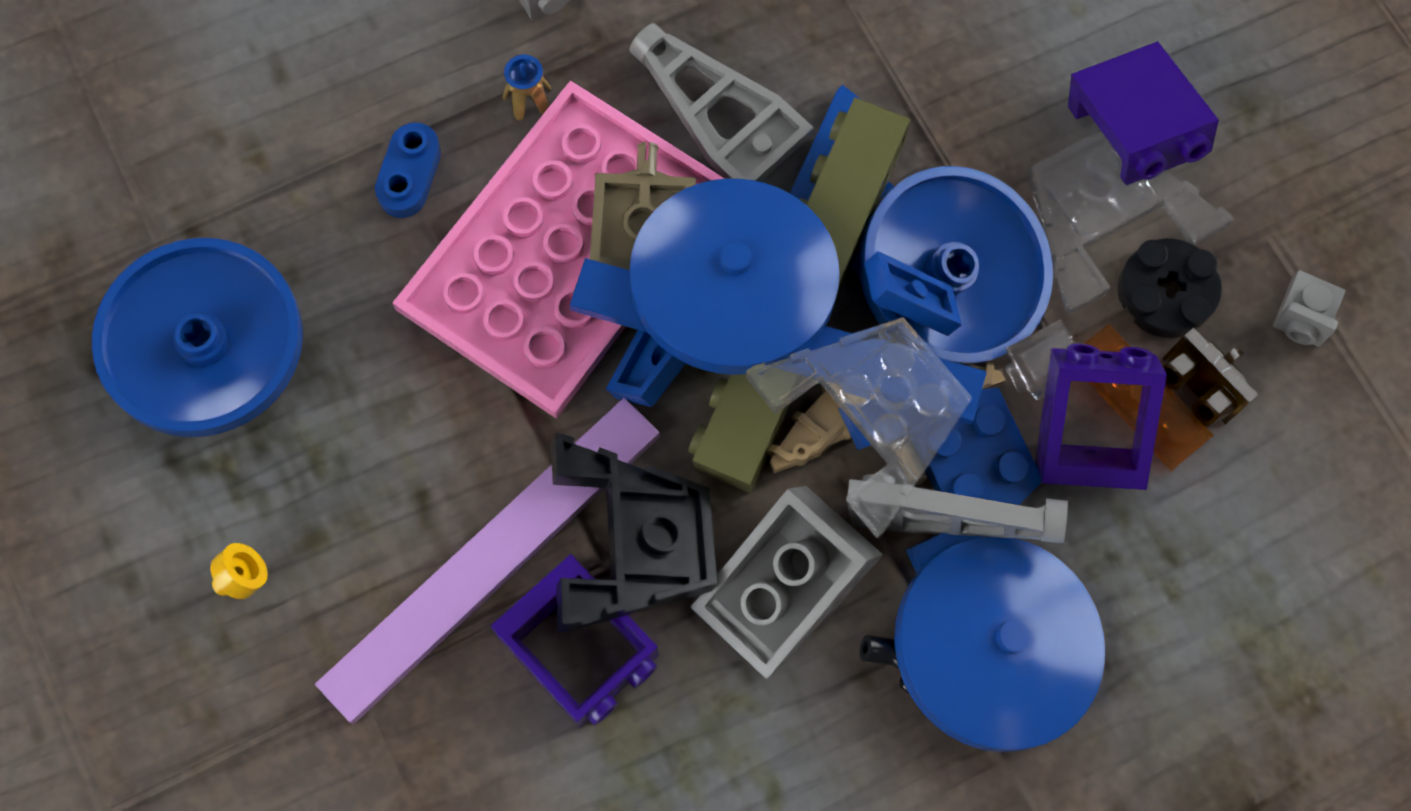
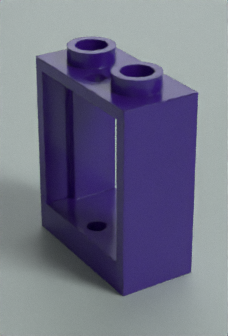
M1079 343L1070 344L1067 346V349L1051 348L1035 458L1042 483L1147 490L1167 376L1156 354L1138 347H1124L1120 352L1099 351L1094 346ZM1071 381L1143 385L1132 449L1061 444Z
M570 554L490 627L498 639L579 728H582L588 721L596 726L604 720L618 705L614 697L628 684L635 689L645 682L658 667L653 661L659 656L658 646L629 615L608 620L637 652L579 705L521 642L523 638L557 609L556 586L561 578L594 579L574 556Z

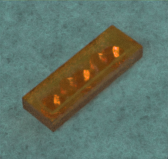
M1107 324L1084 343L1098 348L1099 351L1120 352L1124 347H1131L1110 324ZM1089 382L1135 432L1143 385ZM1165 385L1153 452L1172 472L1214 435L1193 415L1192 411L1178 396Z

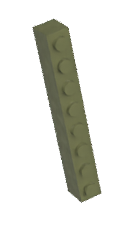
M854 97L848 113L839 111L829 135V139L835 142L828 157L820 154L814 165L810 182L815 184L809 200L800 198V201L819 217L834 243L839 262V286L836 299L859 249L864 226L873 208L880 201L906 142L910 125V118ZM769 369L758 373L730 375L728 380L720 378L709 403V406L715 408L708 426L703 424L698 426L689 446L688 452L694 454L692 461L695 470L752 493L769 455L767 452L776 439L802 377L777 369Z

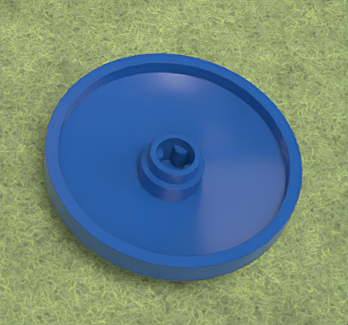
M940 166L919 171L907 177L887 192L875 205L864 226L860 239L858 268L867 304L881 327L903 348L966 366L983 364L1001 357L1021 345L1039 325L1049 304L1053 284V263L1049 243L1041 223L1031 207L1017 192L1001 180L982 171L960 166ZM879 251L952 286L962 326L949 336H946L931 328L922 327L913 320L894 311L879 307L870 296L869 282L864 263Z
M747 179L711 180L685 188L668 198L653 211L640 229L630 260L632 300L639 319L650 336L664 350L682 362L705 371L720 374L758 373L778 367L797 357L824 330L834 309L839 286L837 252L830 234L819 217L807 205L790 193L763 182Z
M216 238L185 239L160 246L141 256L130 264L111 284L100 303L94 320L92 331L93 361L99 379L107 393L128 415L142 425L161 433L179 437L211 436L233 430L248 423L269 408L281 395L290 382L299 362L303 342V324L300 309L292 290L281 273L262 255L246 246L228 240Z
M990 536L974 538L953 545L935 556L915 575L908 585L898 609L894 638L897 663L903 682L922 713L945 734L961 743L994 752H1015L1037 747L1055 740L1069 731L1084 716L1095 699L1100 687L1105 664V642L1100 617L1090 594L1074 572L1061 560L1041 547L1015 538Z

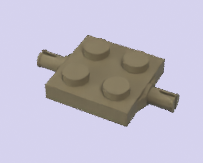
M646 142L637 145L636 170L622 174H595L590 245L591 260L630 270L631 253L635 240L648 217L668 198L685 188L696 185L695 177H674L656 171L659 147L655 143L649 142L648 160H646Z

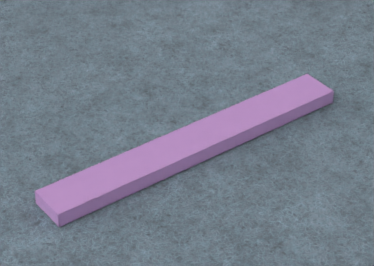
M623 398L574 444L596 452L599 447L618 454V460L632 464L660 438V432ZM552 465L549 466L318 680L315 686L354 725L605 488L553 485Z

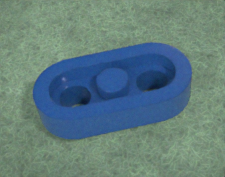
M405 124L394 132L375 184V194L381 208L392 217H411L418 213L426 202L440 161L441 147L434 130L425 124ZM414 140L422 142L416 149L406 147L409 142ZM398 183L407 184V188L402 192L391 191L393 186Z

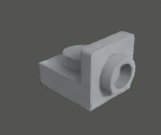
M1298 270L1291 279L1272 327L1285 332L1286 336L1296 343L1320 347L1336 330L1338 321L1335 320V316L1346 290Z

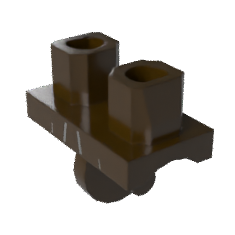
M1194 327L1162 358L1165 361L1162 366L1167 374L1166 387L1177 391L1187 384L1194 391L1199 399L1191 406L1192 412L1205 427H1210L1219 421L1226 425L1259 395L1245 381L1247 377L1234 365L1244 354L1239 347H1234L1225 355L1212 341L1208 343Z

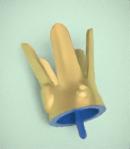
M517 55L511 58L504 68L507 84L502 97L503 100H506L509 92H512L513 115L517 120L524 118L527 96L532 97L541 114H544L549 108L543 85L548 90L552 88L542 76L543 68L541 63L531 55Z

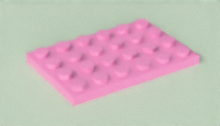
M570 80L392 304L395 310L557 419L626 328L623 325L571 311L569 306L585 258L590 259L595 174H622L636 170L637 145L646 142V160H648L649 142H652L659 147L656 171L674 177H695L696 184L725 178Z

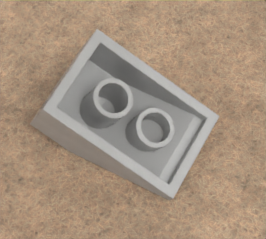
M807 486L789 488L717 574V585L711 592L701 594L690 608L760 674L769 679L846 599L883 554Z

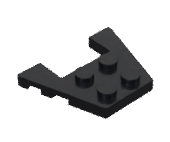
M555 433L551 442L553 485L606 489L611 580L561 578L556 586L558 632L573 631L711 592L717 585L710 489L649 465L644 470L618 460L617 453L600 447L596 452L574 444L575 438Z

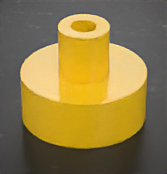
M242 543L228 545L213 558L210 566L213 578L212 588L221 596L228 595L235 599L249 598L266 583L268 577L267 567L262 557L253 548Z

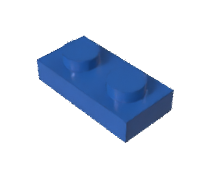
M879 251L864 263L869 282L870 296L879 307L894 311L913 320L922 327L931 328L946 336H949L962 326L952 286Z

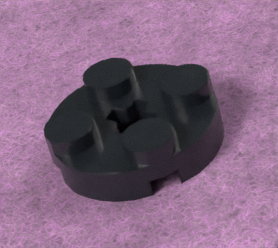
M1165 238L1145 241L1128 259L1120 273L1118 280L1119 300L1123 308L1127 306L1130 314L1136 318L1134 323L1145 332L1165 338L1182 337L1193 327L1196 329L1203 325L1213 315L1219 305L1222 284L1217 271V260L1211 252L1199 249L1197 246L1179 239ZM1166 278L1173 279L1180 286L1181 291H1177L1173 298L1166 297L1165 289L1159 287L1157 281H1165Z

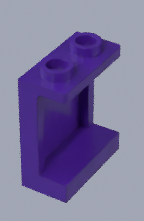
M1158 41L1071 74L1067 107L1076 120L1088 115L1094 120L1122 160L1120 178L1125 185H1130L1142 179H1153L1163 171L1178 165L1199 161L1212 151L1219 119Z

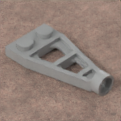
M655 23L643 28L632 41L629 48L630 53L650 71L708 164L723 178L762 182L812 136L814 127L779 95L669 33L666 34ZM688 67L697 69L715 84L695 102L691 101L675 82V78ZM724 97L739 101L751 108L755 114V118L731 139L721 137L709 121L707 115L708 110Z
M868 474L864 475L862 480H849L847 503L851 526L908 533H946L963 536L1037 539L1064 544L1068 513V501L1046 498L1044 506L1032 508L894 484L895 480L884 475Z

